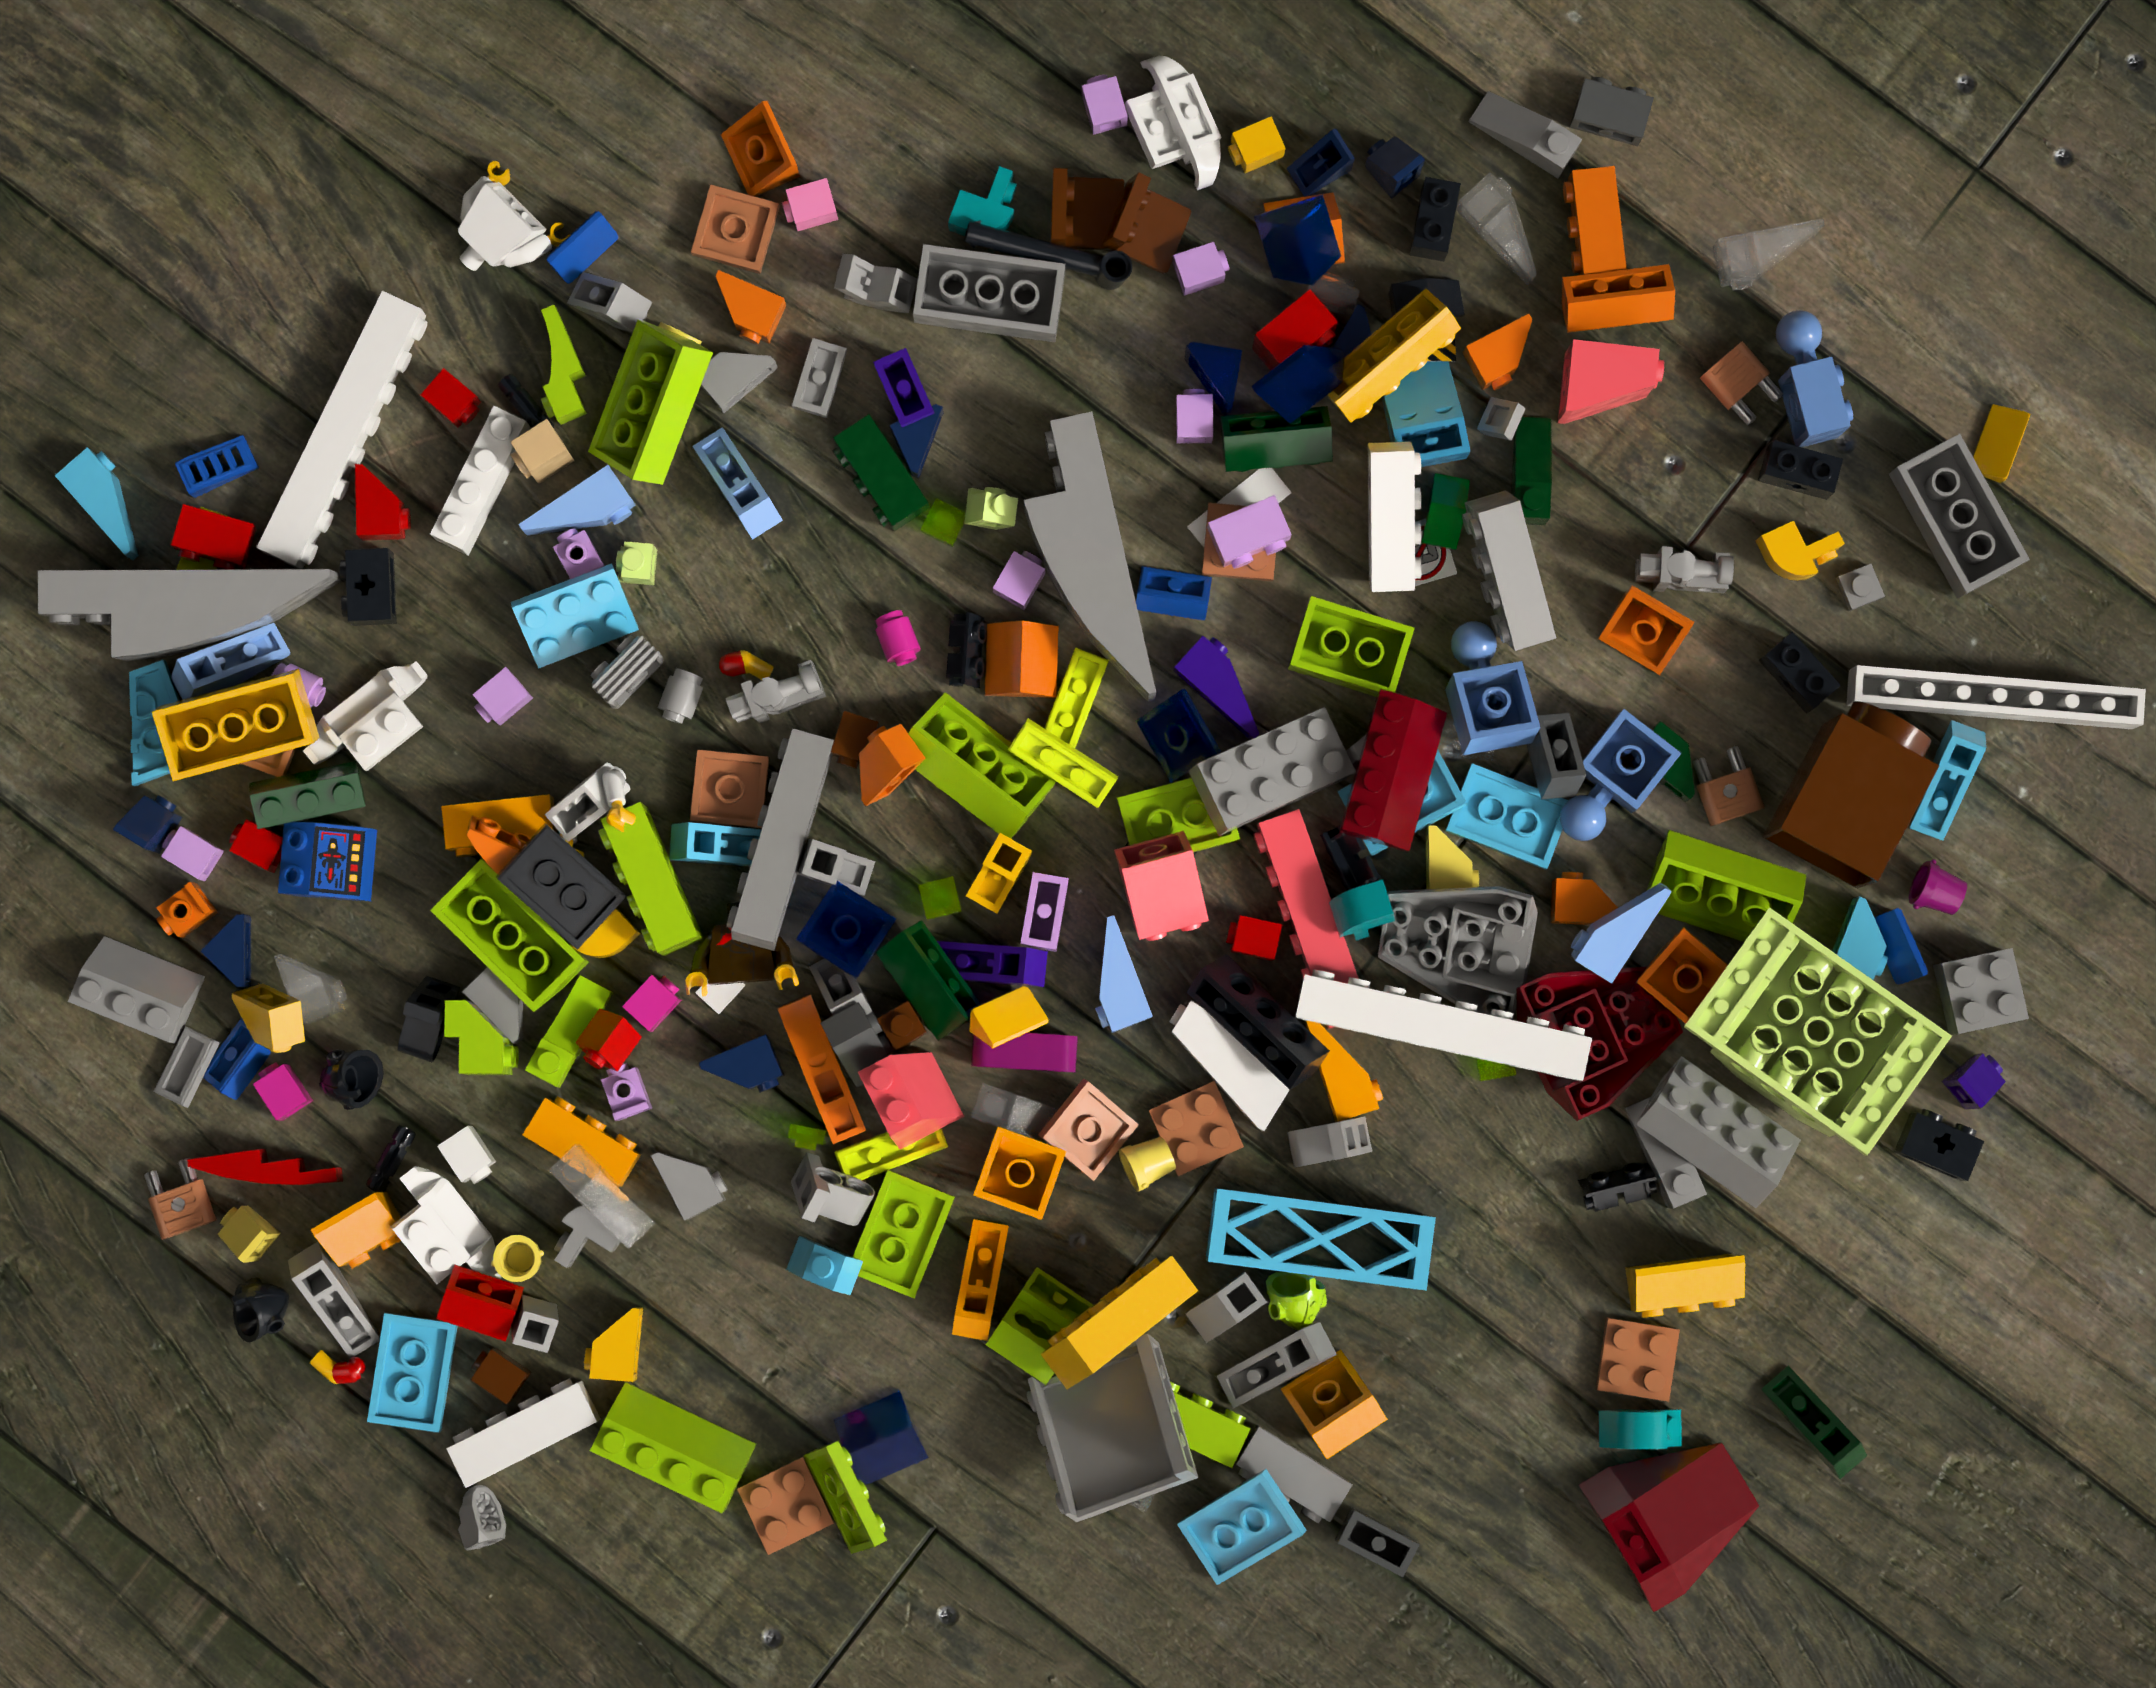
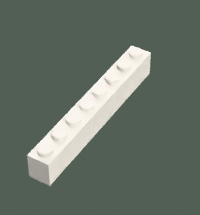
M381 292L256 547L263 553L297 569H303L305 564L310 565L318 550V546L315 543L320 533H325L332 523L334 514L331 513V510L336 500L341 501L348 490L349 481H347L349 473L352 467L355 468V464L361 463L365 454V449L362 447L367 437H372L378 429L381 420L378 414L383 404L388 405L394 396L396 385L393 383L398 373H403L407 369L412 357L409 351L414 341H419L426 330V315L421 308L387 292Z
M1857 665L1849 670L1846 706H1851L1853 702L1858 701L1881 709L2134 729L2144 724L2146 689Z
M1313 969L1312 976L1306 974L1304 976L1295 1017L1297 1019L1577 1081H1583L1592 1038L1584 1036L1585 1029L1564 1025L1563 1031L1548 1028L1549 1021L1528 1017L1527 1023L1512 1020L1514 1013L1492 1009L1491 1015L1476 1012L1478 1005L1456 1001L1455 1007L1441 1004V997L1420 993L1419 999L1405 996V989L1388 985L1384 986V991L1369 989V981L1349 977L1348 984L1333 981L1335 974Z

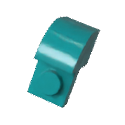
M999 166L987 199L960 190L948 221L949 231L965 236L969 221L975 222L981 220L980 224L1006 230L1014 219V209L1004 205V203L1011 204L1017 188V184L1013 183V171Z
M1383 879L1348 890L1329 902L1340 938L1350 934H1354L1356 941L1370 937L1368 929L1395 921Z
M1617 1409L1599 1411V1447L1667 1449V1447L1682 1446L1681 1409Z

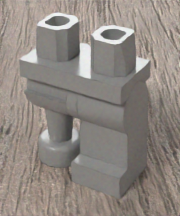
M1662 546L1657 554L1641 553L1635 563V582L1653 583V591L1664 592L1668 588L1678 591L1725 593L1733 581L1734 557L1730 556V553H1715L1711 562L1695 559V556L1686 550H1683L1682 553L1673 554V547Z
M812 660L798 664L799 675L779 681L765 677L762 678L763 681L754 684L751 680L741 683L743 692L725 698L732 718L736 719L737 723L750 718L763 723L770 720L768 714H780L826 697Z

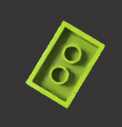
M1311 596L1288 670L1377 697L1380 689L1395 693L1415 628Z

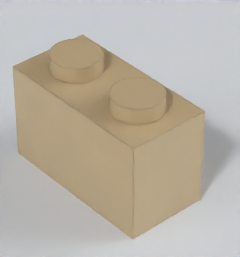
M545 419L511 441L516 451L510 455L526 479L533 476L538 484L575 461L548 419Z

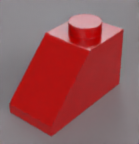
M355 464L356 535L362 541L405 539V530L411 528L410 509L405 508V504L363 464Z

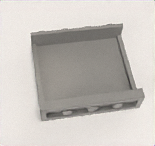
M1149 1334L1140 1336L1135 1340V1347L1121 1351L1095 1373L1069 1389L1064 1387L1057 1376L1052 1377L1047 1385L1033 1377L1028 1378L1031 1391L1027 1392V1399L1033 1412H1037L1040 1422L1036 1426L1037 1435L1041 1444L1047 1447L1049 1458L1046 1459V1467L1051 1479L1056 1480L1059 1491L1055 1494V1500L1060 1512L1075 1522L1088 1519L1198 1478L1159 1342Z

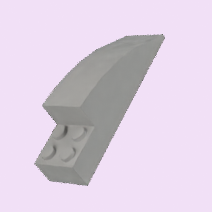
M1093 412L1051 420L1050 431L1044 433L1049 460L1056 458L1057 466L1052 467L1057 493L1023 500L1024 513L1034 543L1051 581L1089 641L1147 702L1154 701L1156 696L1155 684Z
M331 569L38 570V614L49 617L50 623H58V625H80V618H86L87 623H94V625H111L112 658L124 661L161 658L207 648L274 623L340 583L341 577L340 573Z

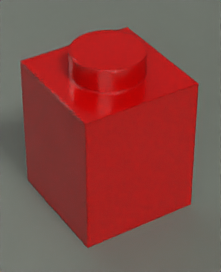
M444 368L420 394L430 406L457 428L462 423L465 425L469 424L480 410L477 407L481 403L479 398Z
M246 819L243 825L239 823L232 832L229 840L232 846L229 851L267 871L275 873L281 862L283 837L266 828L257 829L255 822Z
M1240 915L1237 923L1230 922L1226 943L1232 944V953L1274 961L1282 924Z
M600 1008L575 1043L585 1053L583 1058L591 1066L600 1070L604 1066L618 1072L642 1036L623 1016Z

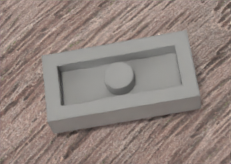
M812 338L792 408L827 418L846 358L847 348Z

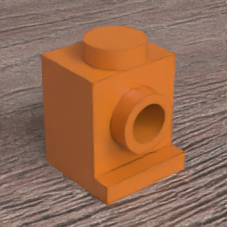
M188 882L184 885V888L156 907L161 914L156 919L169 936L175 933L177 937L184 938L218 913L197 883ZM180 905H185L187 908V914L183 918H178L176 915V909Z

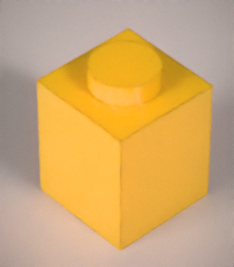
M1272 116L1233 132L1231 137L1232 145L1228 146L1235 166L1241 164L1244 173L1283 158L1286 150Z

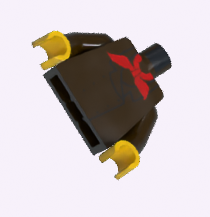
M740 902L727 904L728 917L732 906L738 907ZM727 924L715 925L712 928V932L704 935L693 956L690 974L685 980L687 995H690L692 987L701 986L702 996L704 997L708 993L707 978L709 985L776 980L779 990H783L781 983L787 978H792L795 986L799 985L797 974L793 968L790 948L780 934L775 950L772 951L733 940L732 928L727 927Z

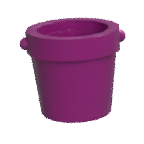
M1936 860L1926 861L1920 866L1912 881L1908 897L1909 903L1913 905L1914 909L1926 907L1953 915L1958 911L1965 898L1967 883L1941 869Z

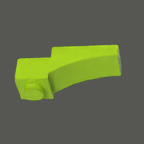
M551 305L541 310L549 334L552 359L549 384L542 386L546 397L541 398L548 417L552 418L555 416L560 425L587 414L573 383L585 377L586 374L555 305Z
M580 975L552 1025L538 1044L525 1071L560 1088L576 1057L582 1052V1049L575 1042L600 1008L605 1009L613 992Z

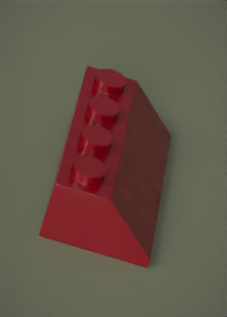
M1380 689L1375 700L1339 833L1403 851H1410L1447 712L1417 699Z

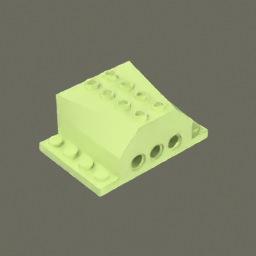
M1770 907L1684 1025V1028L1713 1047L1710 1052L1737 1078L1795 1119L1829 1137L1833 1135L1838 1136L1865 1156L1870 1153L1952 1037V1035Z

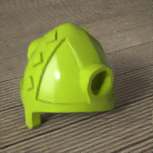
M1281 1271L1270 1275L1266 1280L1267 1294L1270 1299L1268 1305L1270 1317L1275 1321L1281 1320L1284 1324L1297 1331L1310 1326L1320 1308L1325 1307L1327 1304L1325 1286L1314 1277Z

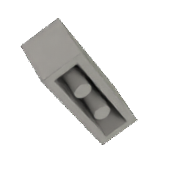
M1259 1425L1256 1426L1235 1461V1464L1241 1467L1238 1474L1247 1480L1267 1469L1287 1501L1289 1502L1293 1499L1301 1504L1303 1508L1300 1512L1317 1523L1322 1518L1331 1522L1353 1485L1350 1481Z

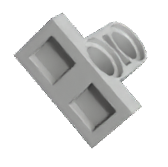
M1365 1116L1287 1132L1294 1168L1372 1152Z
M808 1152L804 1155L791 1180L801 1218L814 1223L818 1215L848 1225H858L875 1195L874 1189L868 1183L823 1167L820 1157Z

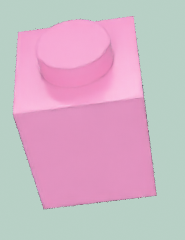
M827 178L786 189L788 201L782 202L787 222L795 221L797 231L838 220Z

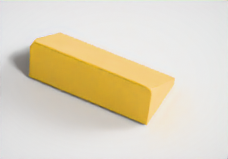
M1995 404L1991 406L1973 455L1985 478L1998 483H2002L2007 479L2029 421L2030 413Z
M1022 986L973 1008L970 1012L969 1031L993 1049L1047 1024L1048 1017L1030 989Z

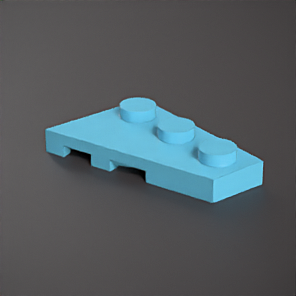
M160 660L129 672L130 716H132V786H138L170 774L152 715V711L157 707L180 701L165 660Z

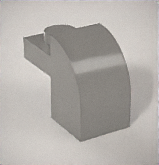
M842 254L834 288L845 293L844 298L852 302L886 311L909 313L917 278L898 268L874 266L855 255Z
M808 839L797 874L826 885L865 896L875 861L846 852L847 850L814 839Z
M588 1204L573 1209L561 1221L573 1228L571 1234L565 1231L557 1242L554 1250L558 1252V1255L554 1261L566 1268L571 1267L588 1239L609 1252H614L634 1220L604 1204Z

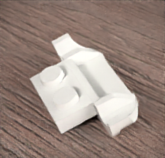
M1159 55L1140 62L1142 68L1148 69L1155 81L1152 87L1153 91L1129 99L1124 105L1151 169L1183 159L1185 165L1192 164L1195 173L1194 185L1197 190L1213 185L1220 163V139L1222 137L1194 74H1189L1179 63L1166 56Z
M417 661L412 664L393 666L379 671L370 681L332 711L322 716L316 726L320 738L314 744L308 745L303 752L316 765L326 761L346 746L362 768L368 771L423 727L403 701L425 682L427 674Z
M414 1166L399 1178L419 1204L390 1227L436 1284L452 1273L454 1265L461 1266L465 1262L473 1271L497 1279L502 1278L497 1273L495 1267L491 1265L496 1249L492 1235L446 1178Z

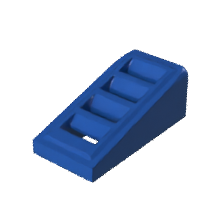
M244 435L175 462L187 492L193 498L259 469ZM236 448L244 462V465L239 467L231 452ZM223 454L231 469L224 472L218 459ZM211 461L217 475L210 477L204 463ZM195 467H197L203 481L198 483L191 471Z

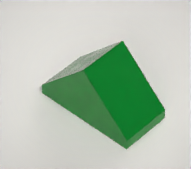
M1438 473L1434 474L1421 540L1422 544L1452 550L1457 549L1463 525L1462 514L1466 513L1465 502H1468L1470 480Z

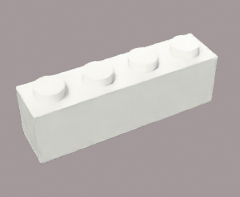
M493 406L430 533L435 540L469 556L515 463L510 455L516 451L511 441L531 429L525 420Z
M1411 442L1368 443L1369 584L1372 592L1414 591L1415 579H1421V558L1415 557V544H1421L1420 522L1415 523V510L1421 509L1420 488H1415L1414 475L1421 474L1420 453H1414Z
M569 1378L551 1387L552 1396L540 1401L538 1395H535L518 1404L520 1412L507 1417L504 1411L485 1421L488 1428L476 1434L473 1428H470L452 1437L455 1444L446 1449L465 1488L601 1420L583 1382L580 1381L573 1384Z

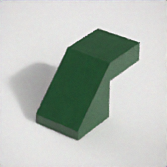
M1660 721L1651 730L1677 749L1681 755L1659 782L1681 800L1687 802L1695 795L1689 743Z

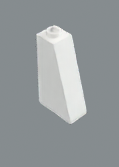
M1190 1001L1187 1007L1180 1004L1169 1021L1175 1025L1171 1033L1251 1123L1262 1132L1265 1131L1289 1089L1204 1008L1193 1001Z

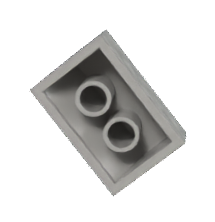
M104 936L81 968L68 1002L164 1041L177 1043L205 976Z

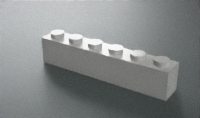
M793 728L790 738L782 739L778 753V759L783 760L779 772H772L768 786V792L773 793L769 806L763 804L757 823L758 826H762L759 839L753 838L747 856V859L752 860L749 873L742 872L737 893L742 894L738 907L732 906L727 921V927L732 928L733 940L772 951L775 950L833 756L831 753L834 743L833 739Z

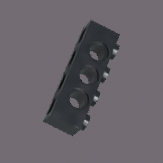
M1227 954L1203 967L1187 991L1199 1005L1289 1090L1313 1076L1330 1052L1328 1048Z

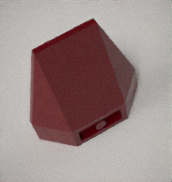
M1647 967L1622 968L1612 983L1589 970L1548 973L1516 988L1517 1021L1527 1023L1528 1017L1549 1021L1548 1028L1563 1031L1564 1025L1585 1029L1584 1036L1592 1038L1583 1081L1538 1072L1547 1094L1576 1121L1609 1107L1683 1033L1676 1015L1636 982Z
M1722 1442L1608 1466L1578 1484L1596 1517L1601 1519L1633 1573L1634 1581L1653 1612L1684 1595L1759 1507L1758 1502Z

